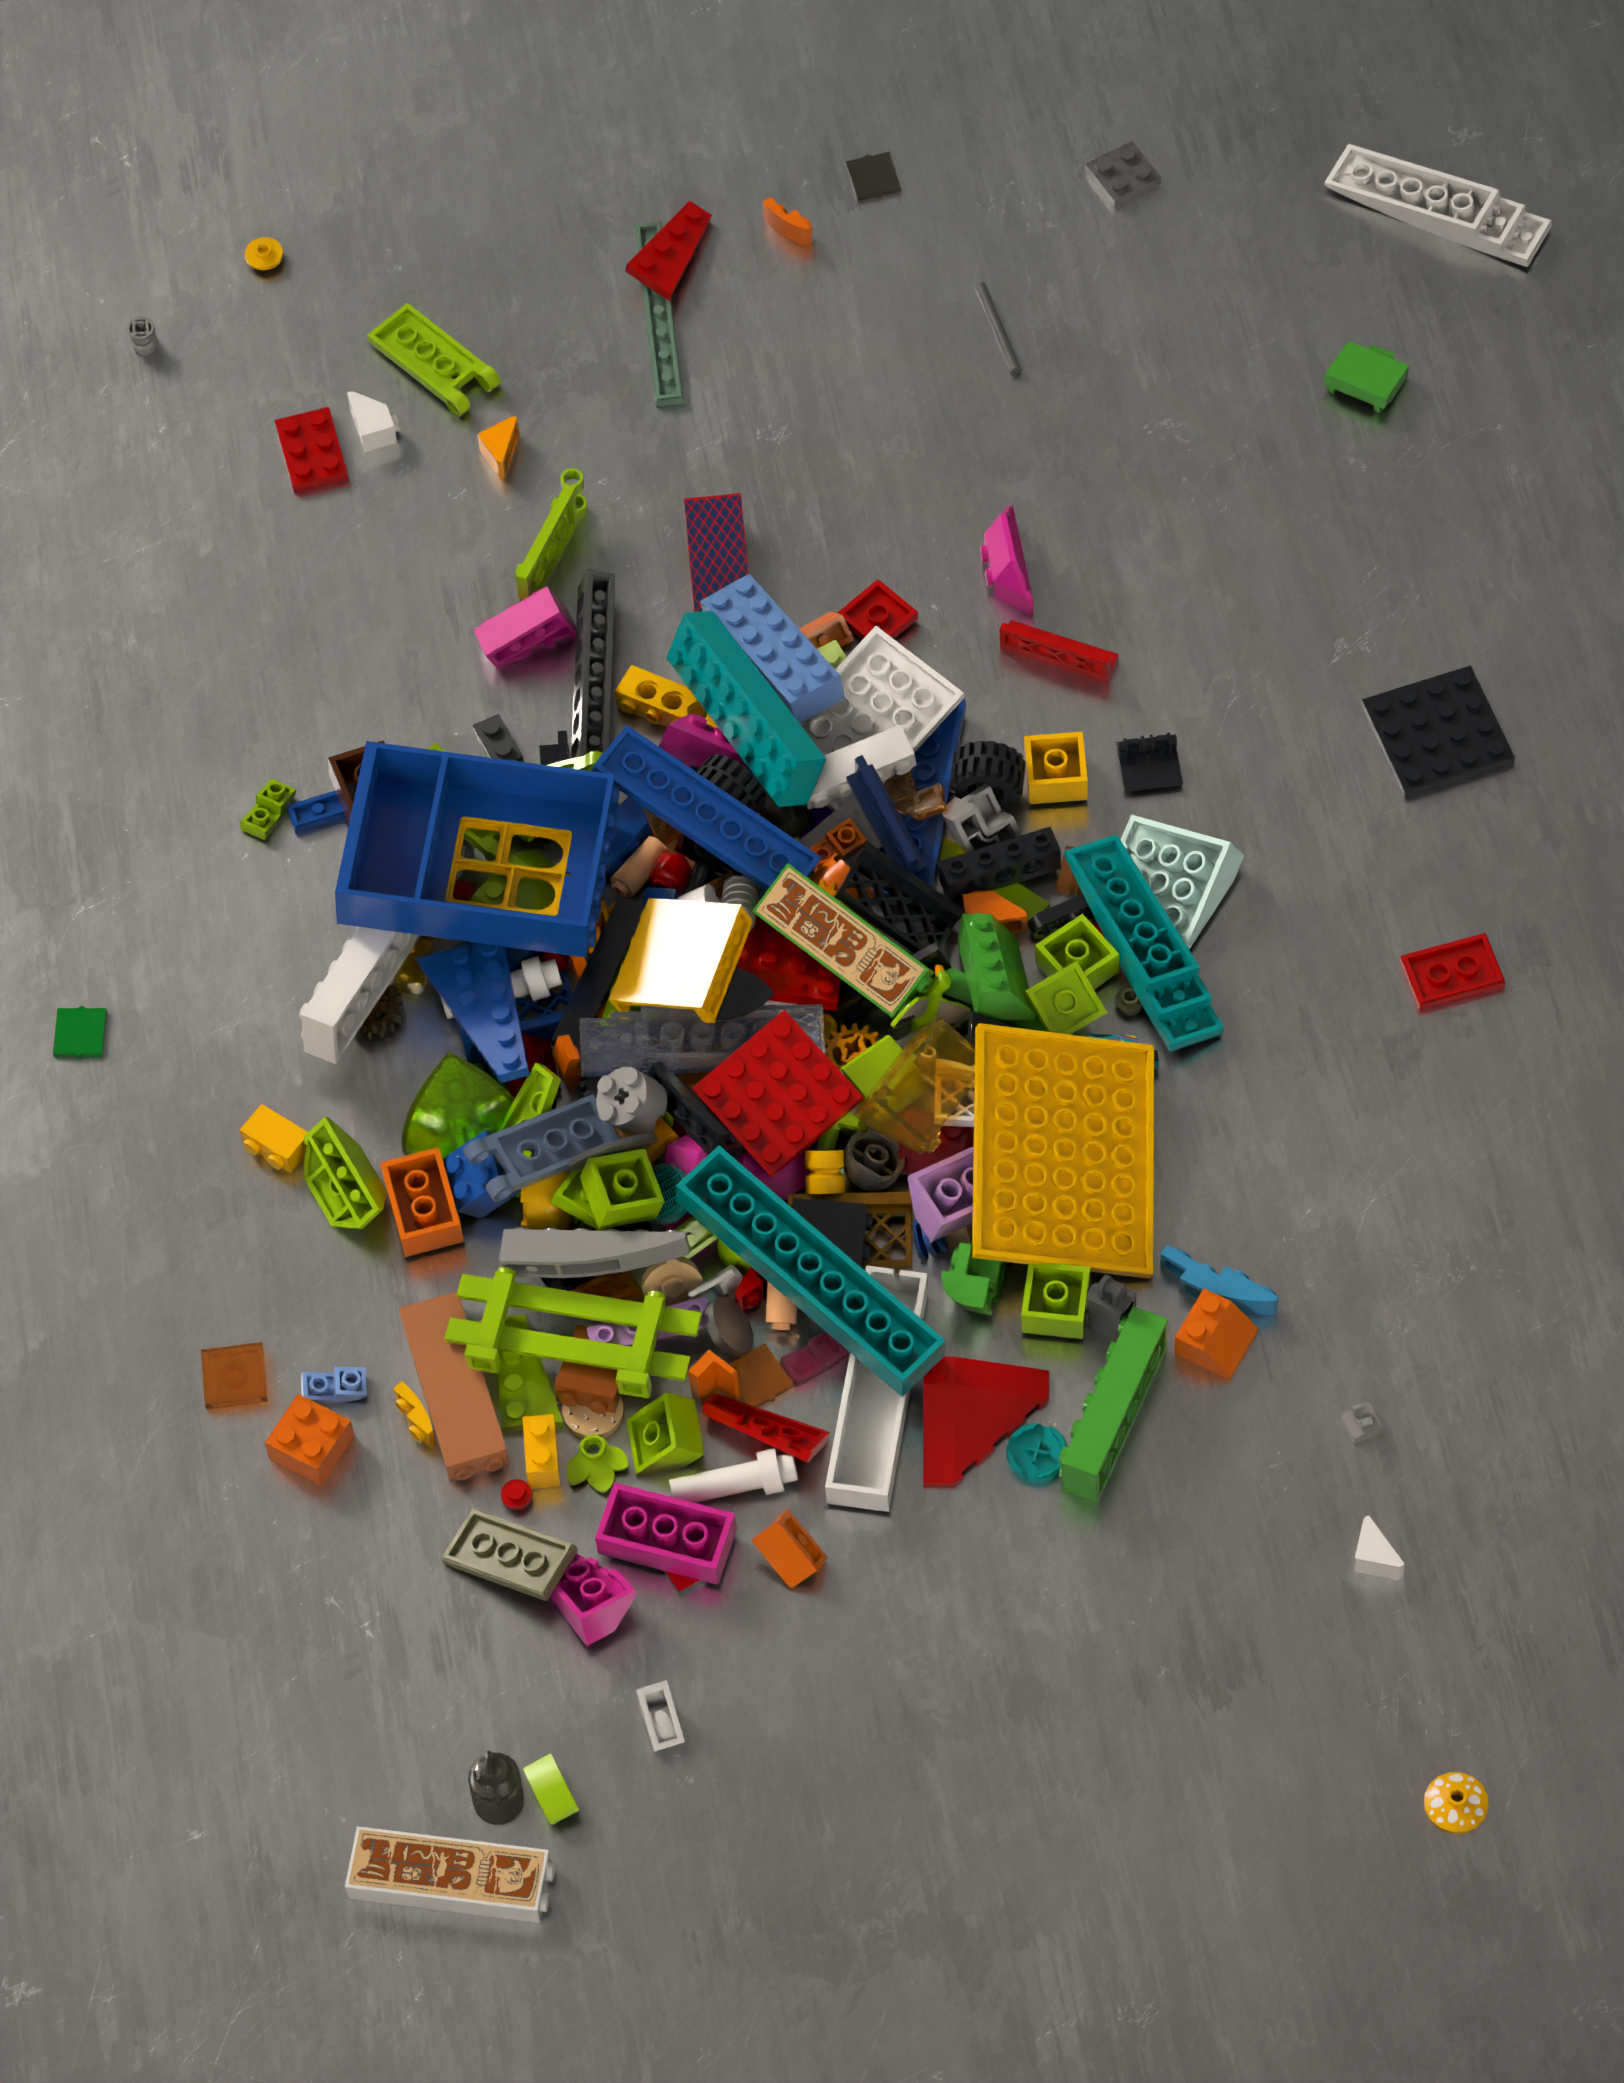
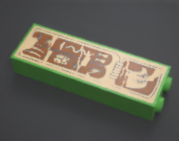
M787 863L752 910L753 913L892 1018H895L919 993L923 994L933 982L931 977L935 972L789 863Z

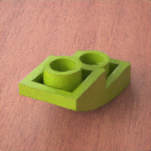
M271 778L256 795V804L240 821V830L266 840L286 813V806L291 804L296 794V789Z
M551 1753L523 1768L551 1826L579 1811L572 1792Z

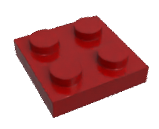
M879 579L837 612L843 614L849 629L861 640L875 626L895 639L919 619L918 611Z

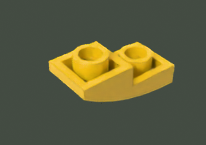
M401 1381L393 1388L396 1399L395 1405L407 1417L409 1434L417 1442L422 1443L424 1441L432 1448L436 1442L429 1416L415 1393Z

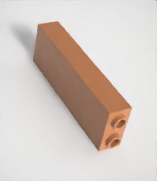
M457 1291L398 1308L449 1481L454 1479L464 1480L475 1473L485 1470L495 1471L503 1467V1465L509 1464L507 1449L483 1371L468 1369L464 1356L467 1345L444 1341L450 1317L467 1320L461 1299L456 1296Z

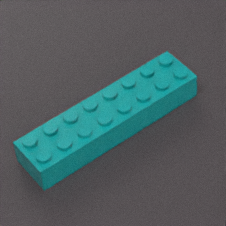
M714 611L684 613L666 659L777 806L786 807L808 804L827 758Z

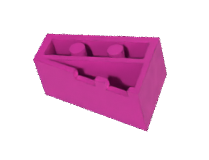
M548 586L533 592L531 596L509 606L504 612L485 620L480 626L473 629L485 656L496 668L530 656L529 651L544 645H546L547 649L555 647L554 641L571 636L572 640L576 639V625L568 609Z
M688 714L668 724L659 744L660 748L673 757L682 760V763L688 767L694 765L700 768L709 756L720 754L739 762L752 773L721 730L707 724V720L697 714Z

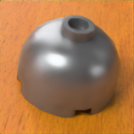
M871 1130L870 1133L861 1134L862 1131L856 1132L850 1138L844 1151V1173L854 1185L861 1189L878 1191L888 1188L900 1176L906 1162L905 1156L901 1159L897 1152L901 1148L900 1145L889 1135L878 1130Z

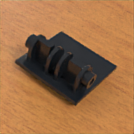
M1167 732L1166 735H1158L1156 737H1153L1151 734L1149 738H1144V736H1140V739L1123 738V741L1116 742L1125 792L1183 785L1176 747V734L1170 735V732Z

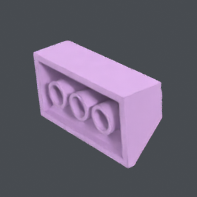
M974 1146L915 1172L908 1177L915 1219L931 1242L972 1224Z

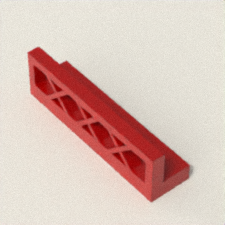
M1010 620L1009 624L1002 623L999 629L1000 649L1106 683L1109 682L1119 660V654L1013 620Z

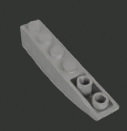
M518 1227L515 1229H504L499 1263L501 1267H509L515 1270V1277H587L625 1272L659 1264L690 1254L691 1247L686 1232L668 1230L666 1232H650L643 1229L636 1231H619L616 1229L589 1231L584 1228L576 1230H558L556 1228L529 1230L524 1227Z

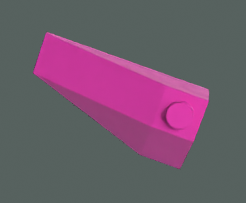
M576 1553L550 1596L572 1629L589 1646L616 1630L634 1600L636 1591L617 1570L613 1568L607 1570L600 1566L596 1559L592 1557L586 1559Z

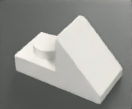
M667 1680L637 1689L636 1693L641 1715L644 1718L654 1752L684 1743L685 1740Z

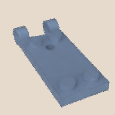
M592 1094L484 1138L475 1139L464 1147L463 1153L471 1165L480 1164L488 1159L490 1155H495L506 1174L493 1178L487 1183L485 1189L494 1202H499L510 1196L514 1191L569 1170L568 1161L576 1155L621 1138L612 1125L599 1118L596 1098ZM523 1151H531L533 1157L523 1155Z

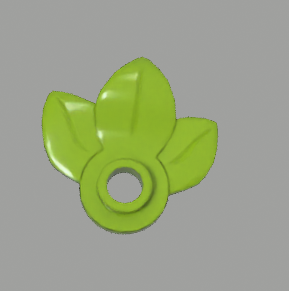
M598 1435L586 1436L579 1443L578 1454L573 1456L568 1462V1481L571 1485H576L587 1480L594 1490L606 1493L614 1484V1471L627 1469L629 1467L628 1459L622 1449L609 1446L604 1438ZM594 1448L599 1450L597 1454L588 1453Z

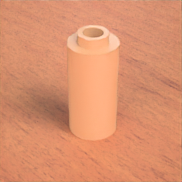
M647 837L610 878L613 892L618 896L633 898L649 880V872L656 859L663 853H670L667 847L657 838Z
M767 1281L766 1323L772 1324V1330L788 1331L790 1330V1325H796L797 1306Z

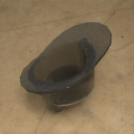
M491 1750L486 1751L485 1755L479 1757L469 1770L468 1780L473 1806L477 1815L483 1821L493 1825L506 1824L513 1821L520 1814L524 1805V1792L519 1768L516 1761L509 1755L492 1753Z

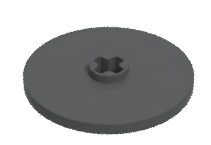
M643 1133L614 1140L576 1155L568 1161V1164L572 1170L583 1169L589 1158L646 1149L654 1145L658 1138L656 1133Z

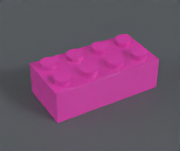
M614 1482L595 1536L598 1554L718 1585L737 1531L735 1513Z

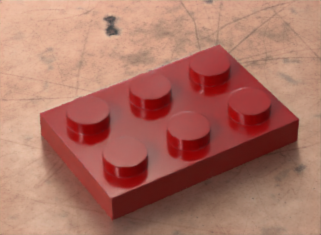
M329 407L274 420L293 492L349 479Z

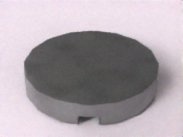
M724 1296L709 1302L705 1308V1316L708 1315L709 1318L706 1326L716 1346L726 1354L732 1353V1357H738L749 1351L753 1344V1332L750 1322L741 1307L729 1297Z

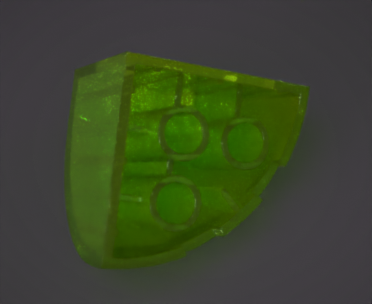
M448 1051L425 1080L409 1109L401 1138L403 1154L407 1156L439 1147L443 1159L484 1130L495 1133L499 1132L515 1099L491 1076Z

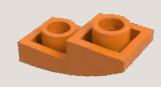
M772 197L762 201L763 218L773 229L800 245L807 247L812 245L811 232H813V227L807 217H802L796 209L787 213L785 207L782 204L778 205Z
M850 817L828 831L824 839L809 848L822 857L813 873L835 853H838L843 858V861H845L867 842L865 836Z
M569 1035L558 1036L556 1040L554 1062L570 1094L575 1093L581 1080L582 1067L579 1063L580 1053L578 1048L574 1046Z

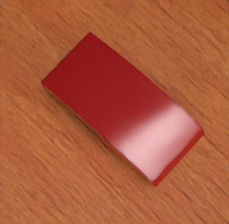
M752 1267L749 1268L742 1278L735 1293V1302L743 1311L747 1308L751 1309L760 1303L762 1297H764L763 1283H767V1280Z

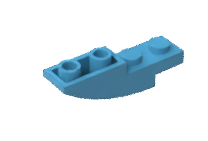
M1168 1244L1161 1252L1160 1268L1180 1279L1179 1292L1196 1301L1203 1288L1232 1301L1245 1315L1270 1316L1275 1315L1278 1311V1296L1275 1292L1265 1285L1260 1286L1251 1281L1244 1272L1240 1270L1234 1271L1226 1266L1219 1275L1211 1266L1196 1262L1184 1250L1174 1249Z

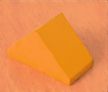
M511 416L477 434L480 451L499 478L505 479L520 435L517 417Z

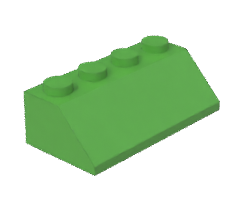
M962 914L957 943L974 1012L995 1020H1035V1010L1024 993L1025 990L1029 989L1017 937L992 914Z

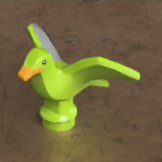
M936 965L935 977L930 987L923 994L919 993L916 998L906 1005L890 1025L893 1028H899L912 1022L910 1033L923 1026H926L929 1031L933 1026H941L947 1030L969 1014L971 1008L958 1002L948 1001L942 997V994L950 988L951 979L942 965ZM926 1039L908 1049L919 1051L920 1047L925 1044Z

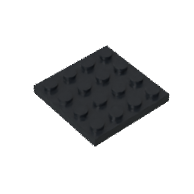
M1471 665L1362 699V709L1404 798L1502 768L1515 762V756Z

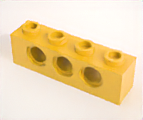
M634 665L629 667L615 690L617 707L625 713L641 716L652 724H661L667 727L668 724L688 714H697L707 720V724L718 728L688 687Z

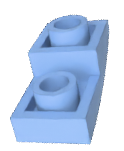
M335 1367L333 1372H302L301 1394L320 1405L344 1403L366 1398V1367Z

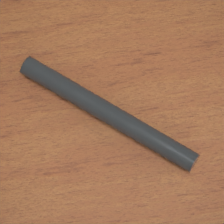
M978 283L975 286V290L1011 374H1018L1021 372V367L985 283Z

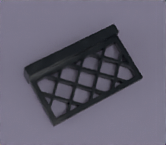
M867 842L850 863L851 867L834 897L914 954L924 949L920 940H929L930 945L936 942L942 950L953 927L965 910ZM858 871L870 880H861ZM873 887L877 898H868L865 888ZM856 888L860 899H855L845 892L846 889ZM883 889L894 897L886 898ZM880 905L884 916L876 914L872 906ZM889 905H898L901 915L893 916ZM907 906L918 913V915H910ZM913 922H922L926 933H917ZM896 923H905L908 933L904 934L901 932ZM931 923L943 932H934Z

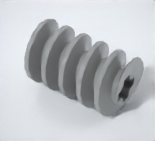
M732 876L724 882L721 903L741 904L753 920L750 930L755 926L756 914L752 910L759 902L761 888L745 876Z

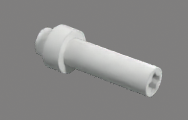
M539 956L521 961L522 969L510 972L515 999L531 995L532 1000L536 1001L549 997V988L563 985L555 959L541 963ZM441 997L447 1019L454 1018Z
M774 1448L757 1452L756 1461L669 1479L672 1497L697 1503L764 1488L766 1495L784 1492V1483L797 1481L798 1475L794 1457L790 1454L778 1456Z

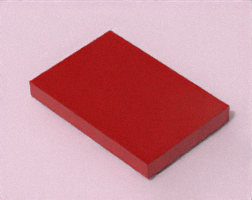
M1486 933L1400 956L1401 966L1419 1010L1505 987V979Z

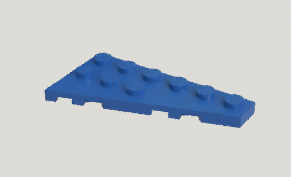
M474 942L416 958L422 972L426 974L431 985L438 991L443 1002L462 1029L469 1035L474 1046L481 1052L484 1060L500 1083L529 1076L530 1072L506 947Z

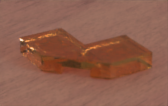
M911 771L889 778L884 783V787L894 806L902 814L921 821L947 811L944 788L940 783L916 791L915 777Z

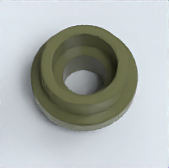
M1131 986L1123 987L1117 992L1115 1004L1123 1014L1135 1015L1143 1009ZM1132 997L1135 998V1000L1127 1001L1126 998Z

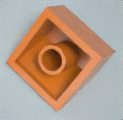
M1203 1288L1175 1336V1355L1230 1380L1258 1333L1259 1328L1232 1301Z

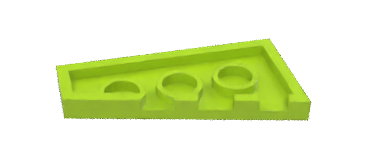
M525 1314L506 1316L504 1326L530 1330ZM498 1351L502 1362L498 1374L502 1433L523 1431V1417L554 1414L556 1428L564 1427L563 1419L541 1358Z

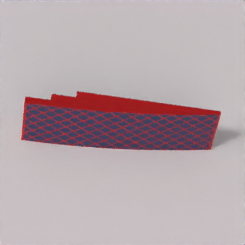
M741 493L684 498L694 612L703 611L701 600L749 574Z

